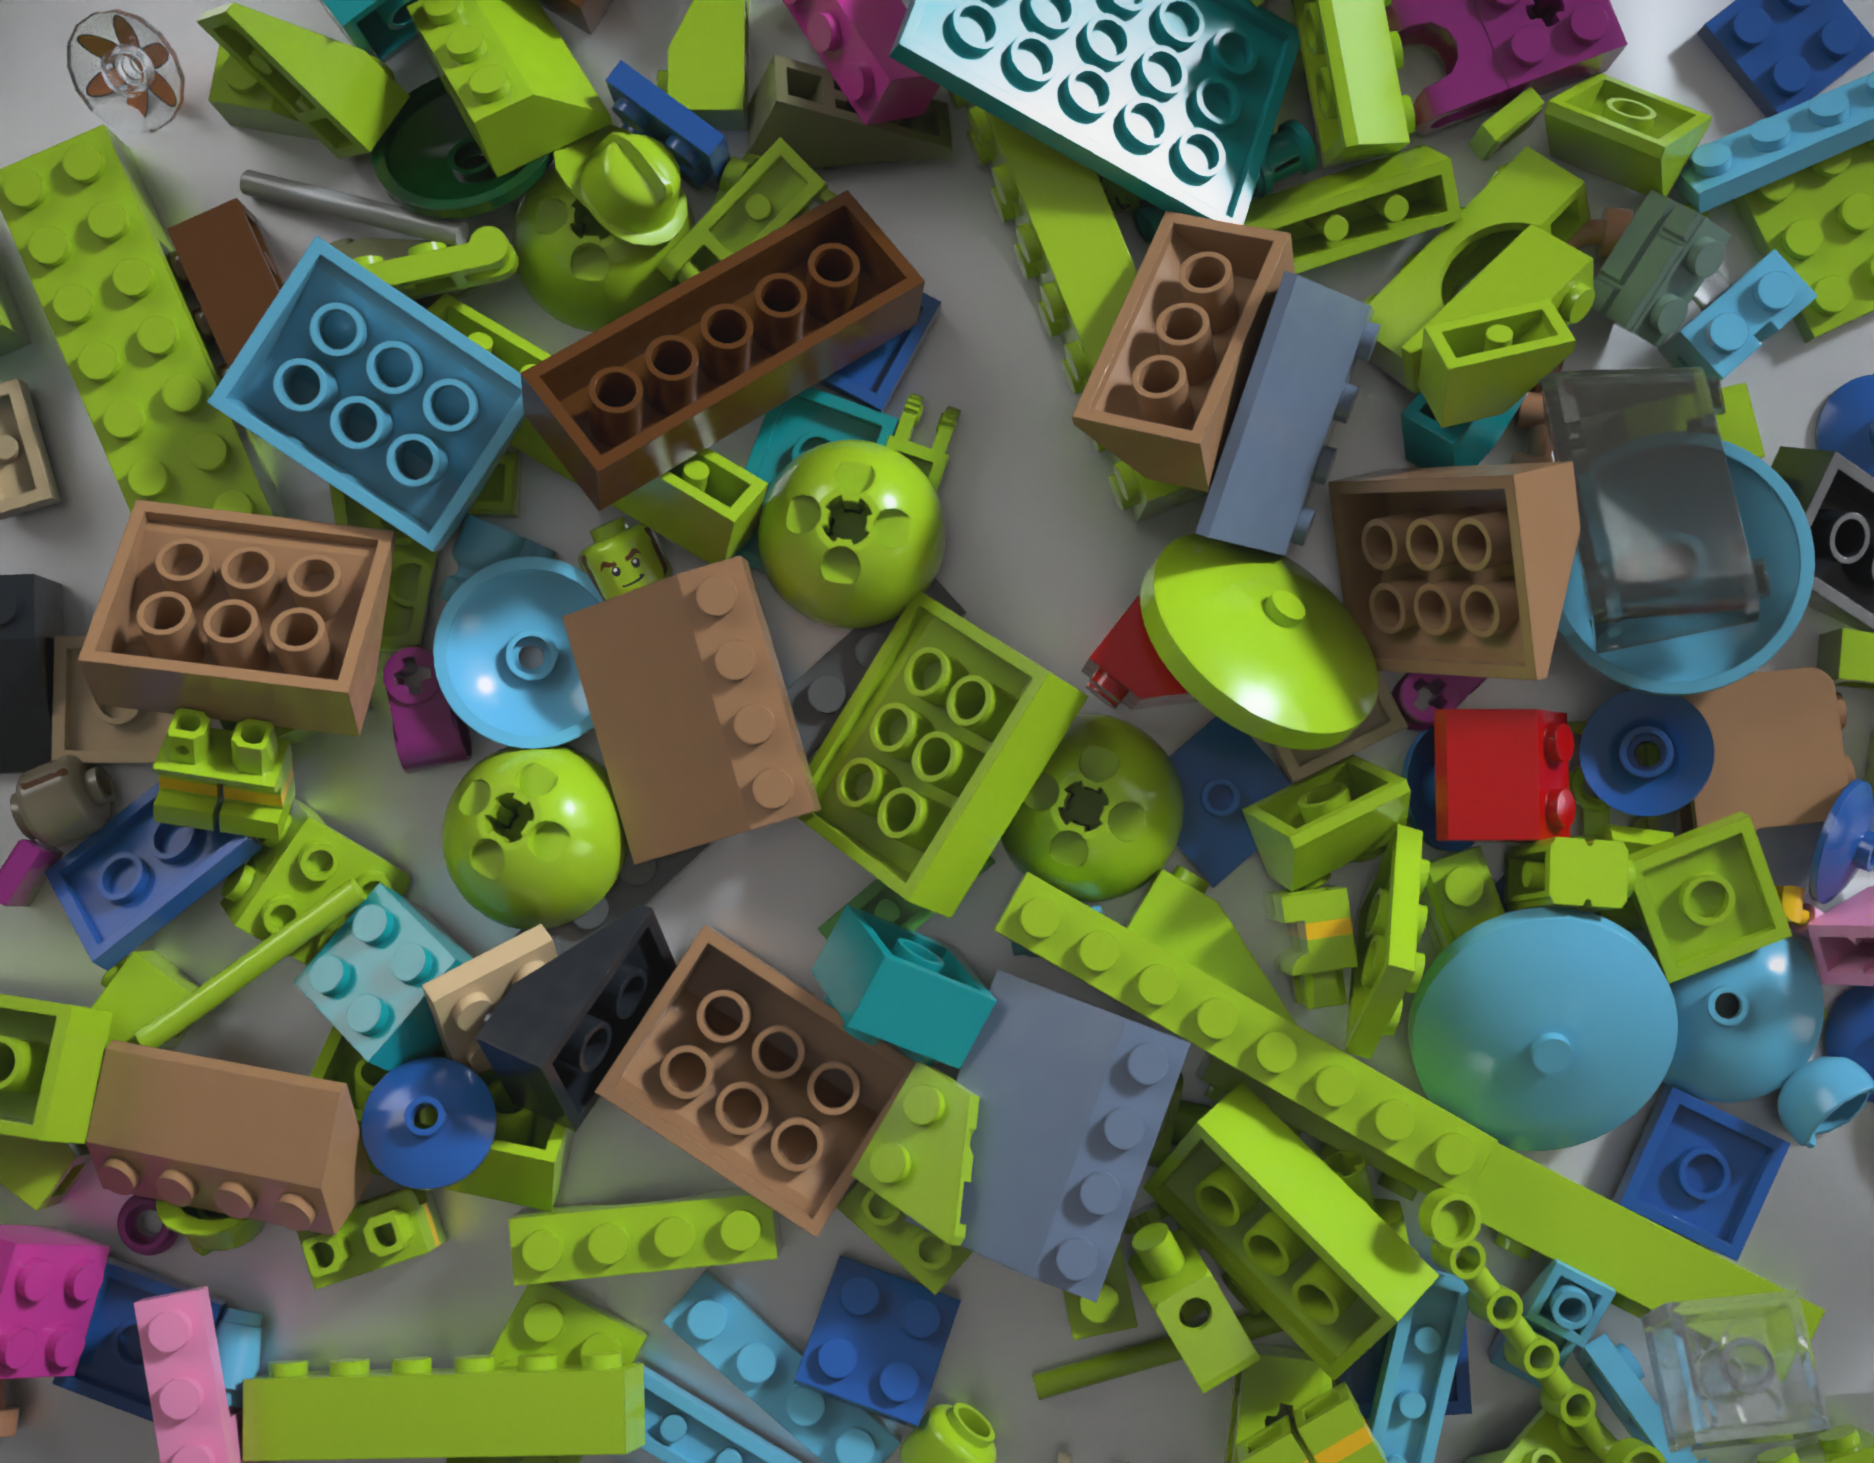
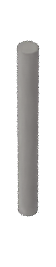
M246 170L240 178V190L245 195L435 242H442L451 246L467 243L469 238V226L466 222L450 218L428 217L411 212L400 206L252 170Z

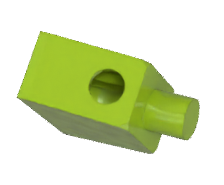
M1162 1222L1151 1223L1141 1228L1132 1240V1246L1136 1254L1130 1257L1127 1264L1202 1393L1208 1392L1261 1360L1213 1275L1184 1229L1171 1232L1168 1226ZM1205 1310L1207 1311L1209 1319L1203 1325L1195 1328L1189 1327L1186 1321Z

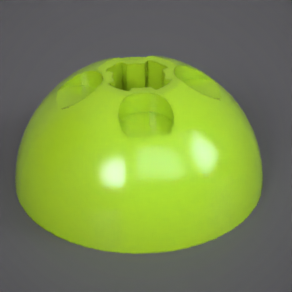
M553 162L542 177L523 194L515 214L512 246L519 257L518 272L520 278L534 301L549 315L573 328L594 332L680 283L678 280L671 283L657 267L671 249L696 225L691 206L687 200L688 215L684 226L670 242L654 247L632 246L613 237L598 223L592 213L564 185L555 171V164ZM583 225H584V226H585L584 236H583V238L581 239L580 237H582V227H583Z
M838 440L821 444L805 451L787 464L776 476L765 494L758 518L757 544L761 563L768 580L780 597L794 610L824 625L849 629L864 628L898 617L919 591L927 592L943 560L946 544V524L944 512L934 487L920 468L910 459L878 443L864 440ZM844 508H845L846 510H847V509H853V510H857V511H859V512H860V510L862 509L863 511H862L861 515H859V514H857V513H855V512H846V513H845ZM835 520L832 528L833 535L827 536V533H831V522Z
M1079 714L1002 835L1001 842L1010 860L1023 875L1029 872L1078 901L1102 902L1130 894L1149 882L1159 869L1164 867L1178 842L1184 818V800L1176 769L1163 748L1139 727L1108 715ZM1069 791H1071L1074 796L1070 802V810H1063V808L1068 807V801L1072 795ZM1074 821H1077L1078 823L1083 824V825H1089V826H1090V831H1088V827H1087V826L1078 825V824H1076Z
M566 745L539 749L506 747L488 755L474 765L460 780L449 799L442 824L443 857L448 873L460 894L474 909L492 921L521 930H529L539 924H542L545 929L569 923L591 910L603 899L617 880L629 847L607 770L590 756ZM518 814L519 816L514 820L511 829H509L512 820Z

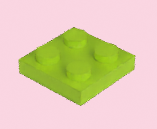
M1742 811L1628 855V858L1634 863L1636 874L1631 898L1651 953L1669 984L1793 936L1751 817Z

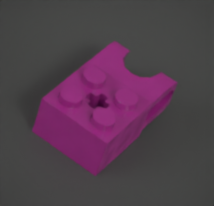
M1391 0V5L1385 7L1389 32H1398L1402 47L1422 45L1433 50L1444 64L1445 77L1424 88L1413 104L1415 131L1421 135L1442 130L1490 111L1492 114L1496 113L1530 86L1541 96L1589 78L1598 72H1605L1628 45L1610 0Z

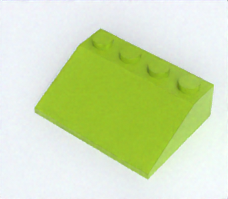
M919 591L906 606L809 764L821 810L797 818L906 901L951 919L1089 696Z

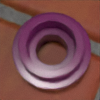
M133 1195L123 1204L118 1215V1233L123 1243L133 1252L146 1256L157 1255L172 1248L180 1239L181 1234L167 1229L163 1223L160 1231L153 1233L144 1224V1217L148 1210L157 1212L156 1199Z

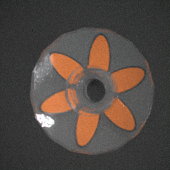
M119 9L95 11L76 24L67 43V68L75 91L92 113L111 127L132 134L156 132L175 119L184 102L185 77L176 52L158 29L142 17ZM132 61L137 65L139 71L133 66Z

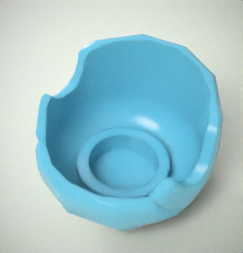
M1821 1056L1799 1067L1783 1083L1777 1104L1781 1123L1799 1145L1813 1148L1817 1145L1815 1135L1828 1133L1850 1122L1865 1106L1869 1094L1874 1095V1080L1860 1065L1846 1057Z

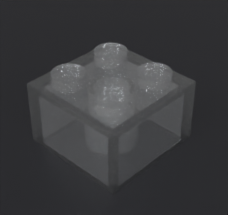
M1798 1290L1668 1302L1641 1316L1670 1453L1799 1440L1831 1430Z

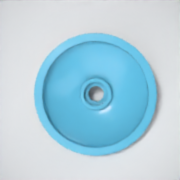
M535 556L515 557L493 563L469 577L453 593L445 605L436 627L433 647L434 667L440 689L454 713L473 731L488 740L507 747L539 749L569 743L594 728L562 616L604 601L587 573L556 559ZM527 647L539 649L544 657L541 666L536 669H527L522 666L519 661V654L523 649Z
M1792 936L1669 984L1677 1009L1678 1034L1673 1059L1663 1082L1695 1098L1711 1102L1729 1103L1765 1096L1782 1087L1783 1083L1799 1067L1807 1063L1816 1048L1824 1019L1822 987L1809 956ZM1646 939L1643 945L1651 953L1649 944ZM1723 993L1734 995L1739 1002L1738 1012L1731 1018L1725 1019L1715 1010V1001Z

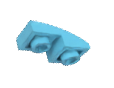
M1554 1258L1521 1298L1523 1302L1522 1316L1535 1333L1555 1343L1560 1354L1559 1366L1563 1368L1576 1345L1585 1348L1613 1300L1616 1291L1613 1287ZM1499 1331L1487 1352L1490 1363L1542 1389L1541 1384L1535 1377L1516 1368L1507 1361L1504 1354L1506 1338Z

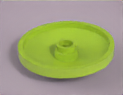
M1192 533L1184 535L1166 546L1147 571L1141 586L1140 606L1146 631L1156 652L1176 680L1198 702L1226 723L1252 737L1277 746L1299 750H1319L1332 747L1347 739L1371 713L1377 700L1379 681L1376 662L1366 637L1339 599L1315 576L1284 555Z

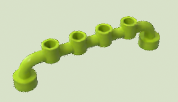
M1439 1188L1429 1193L1421 1203L1418 1219L1422 1232L1429 1239L1433 1240L1431 1246L1433 1262L1439 1268L1461 1278L1470 1289L1467 1300L1469 1310L1477 1318L1499 1328L1506 1338L1504 1354L1507 1361L1516 1368L1535 1377L1541 1384L1540 1402L1543 1409L1550 1415L1572 1426L1586 1445L1604 1463H1666L1663 1454L1644 1441L1632 1437L1619 1441L1614 1437L1595 1414L1596 1401L1593 1394L1586 1388L1571 1381L1559 1366L1560 1354L1555 1343L1535 1333L1522 1316L1523 1302L1520 1296L1515 1291L1499 1284L1485 1266V1250L1479 1242L1474 1240L1481 1227V1212L1477 1203L1471 1197L1451 1188ZM1460 1249H1461L1460 1255H1459V1257L1456 1259L1457 1253H1458V1252L1460 1251Z

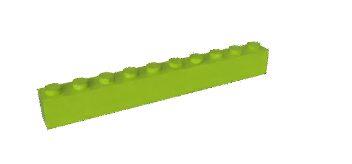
M1205 1053L1195 1076L1209 1083L1204 1093L1208 1098L1219 1103L1240 1082H1243L1298 1137L1303 1131L1324 1142L1319 1153L1320 1155L1326 1157L1334 1152L1343 1150L1360 1153L1364 1156L1367 1165L1382 1172L1377 1184L1412 1202L1418 1191L1428 1195L1436 1189L1443 1188L1209 1053ZM1499 1143L1496 1144L1469 1194V1197L1477 1203L1480 1209L1481 1223L1498 1231L1493 1242L1494 1244L1527 1261H1530L1534 1251H1537L1551 1259L1556 1258L1615 1289L1616 1294L1611 1304L1644 1321H1647L1653 1310L1673 1321L1668 1333L1704 1352L1710 1340L1731 1350L1732 1352L1727 1363L1763 1382L1769 1370L1792 1382L1826 1311Z

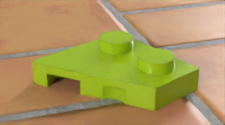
M921 1061L919 1063L916 1062L851 1176L947 1244L961 1246L966 1234V1224H960L964 1182L971 1183L974 1155L971 1151L970 1141L972 1134L977 1129L980 1097L936 1067L929 1066Z

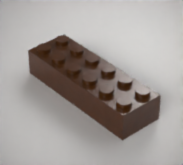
M846 190L521 372L524 415L597 510L601 511L916 325L925 281L852 194Z

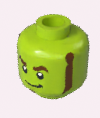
M624 516L590 530L589 533L594 543L585 547L578 558L582 571L589 575L604 601L673 575L672 566L656 531L642 523L629 527Z

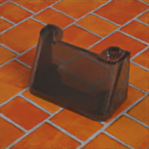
M1702 366L1564 371L1541 378L1540 390L1543 416L1549 443L1552 445L1555 462L1573 461L1580 520V534L1576 553L1581 571L1584 595H1586L1590 617H1592L1589 623L1596 654L1758 621L1760 612L1759 599L1770 597V585L1763 558L1752 560L1750 558L1716 420V416L1725 414L1724 398L1718 376L1706 378Z

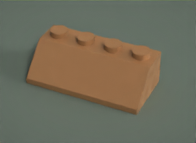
M1165 211L1073 412V424L1143 477L1209 492L1284 271L1295 274L1291 233Z
M112 1040L105 1049L86 1138V1144L103 1189H108L120 1195L132 1194L166 1201L178 1207L190 1206L224 1213L236 1219L248 1218L278 1224L295 1231L307 1230L335 1236L373 1179L347 1083Z

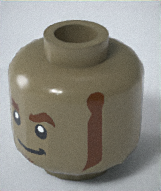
M66 755L21 774L16 785V793L12 794L10 798V808L15 823L22 834L30 840L37 839L42 844L56 848L102 829L110 818V803L115 801L116 791L110 775L103 767H93L91 764L82 763L74 755Z

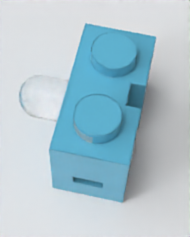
M1774 249L1747 270L1733 284L1729 282L1719 269L1713 275L1705 278L1692 298V301L1701 311L1657 350L1697 394L1705 392L1730 374L1762 346L1761 342L1779 331L1817 298L1818 295Z

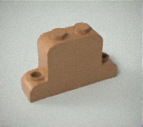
M1805 667L1757 672L1721 689L1702 694L1681 696L1692 703L1708 723L1714 741L1715 754L1712 772L1703 790L1690 803L1675 811L1678 835L1739 811L1750 815L1755 831L1768 827L1825 822L1840 793L1850 782L1855 780L1853 763L1849 756L1844 754L1841 732L1847 721L1846 704L1841 693L1836 692L1835 684L1831 677L1821 669Z

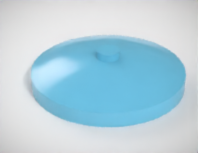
M1663 434L1639 439L1610 451L1597 459L1575 479L1580 534L1558 632L1575 655L1588 667L1612 682L1635 691L1652 695L1689 696L1721 689L1742 680L1768 662L1784 646L1802 619L1810 599L1814 581L1815 551L1811 529L1799 500L1789 485L1767 463L1751 452L1717 438L1696 434Z
M1537 907L1505 913L1489 919L1459 936L1441 952L1424 974L1414 995L1408 1021V1041L1412 1062L1422 1089L1430 1102L1499 1140L1497 1143L1509 1149L1521 1151H1548L1576 1146L1594 1140L1623 1124L1649 1101L1660 1086L1672 1062L1678 1034V1017L1674 996L1663 972L1648 949L1626 929L1604 917L1590 912L1562 907Z

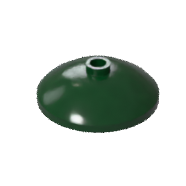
M439 77L428 81L408 94L410 98L372 149L373 167L386 194L398 205L411 212L436 218H466L499 209L528 191L542 177L554 159L553 151L497 178Z

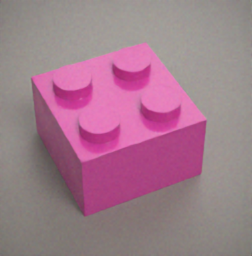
M0 1224V1379L75 1376L79 1358L85 1346V1337L98 1291L103 1282L104 1270L111 1249L110 1245L55 1226Z

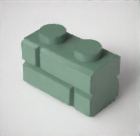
M1651 189L1603 264L1600 272L1593 280L1595 299L1590 309L1660 349L1668 335L1677 331L1684 323L1688 313V304L1705 278L1713 275L1721 266L1725 256V247L1731 240L1732 235L1699 212Z

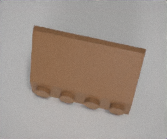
M1573 461L1384 469L1328 482L1343 603L1366 637L1376 662L1377 671L1535 681L1547 678L1580 534Z
M136 500L78 657L79 665L96 704L175 714V711L179 708L204 711L210 719L242 722L250 718L272 722L273 726L360 737L376 680L396 545L395 531Z
M739 555L682 572L562 616L634 865L821 810L749 562Z
M704 925L595 1090V1093L817 1238L855 1179L851 1176L852 1172L916 1062L882 1039L879 1040L877 1045H870L854 1038L843 1029L842 1024L844 1021L835 1008L712 927Z

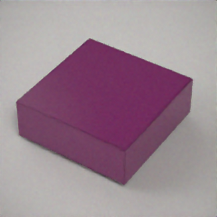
M19 840L0 868V904L12 907H30L48 879L44 872L59 861L64 852L58 848L42 844L38 840Z

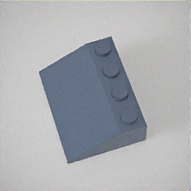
M1284 271L1195 532L1196 534L1280 555L1290 554L1293 543L1300 546L1305 545L1316 514V510L1306 507L1314 482L1325 486L1338 450L1327 446L1335 422L1347 424L1358 395L1359 387L1349 384L1357 359L1369 361L1380 332L1381 325L1371 322L1374 313L1372 306L1300 275Z
M997 969L989 990L997 1002L965 1058L956 1078L958 1083L980 1097L977 1129L972 1134L970 1141L971 1151L974 1155L971 1183L964 1182L960 1224H966V1234L961 1246L1028 1277L1097 1303L1191 1043ZM908 1215L905 1216L904 1221L930 1232Z

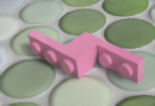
M208 1286L143 1298L135 1302L134 1308L160 1463H263V1461H243V1408L228 1407Z

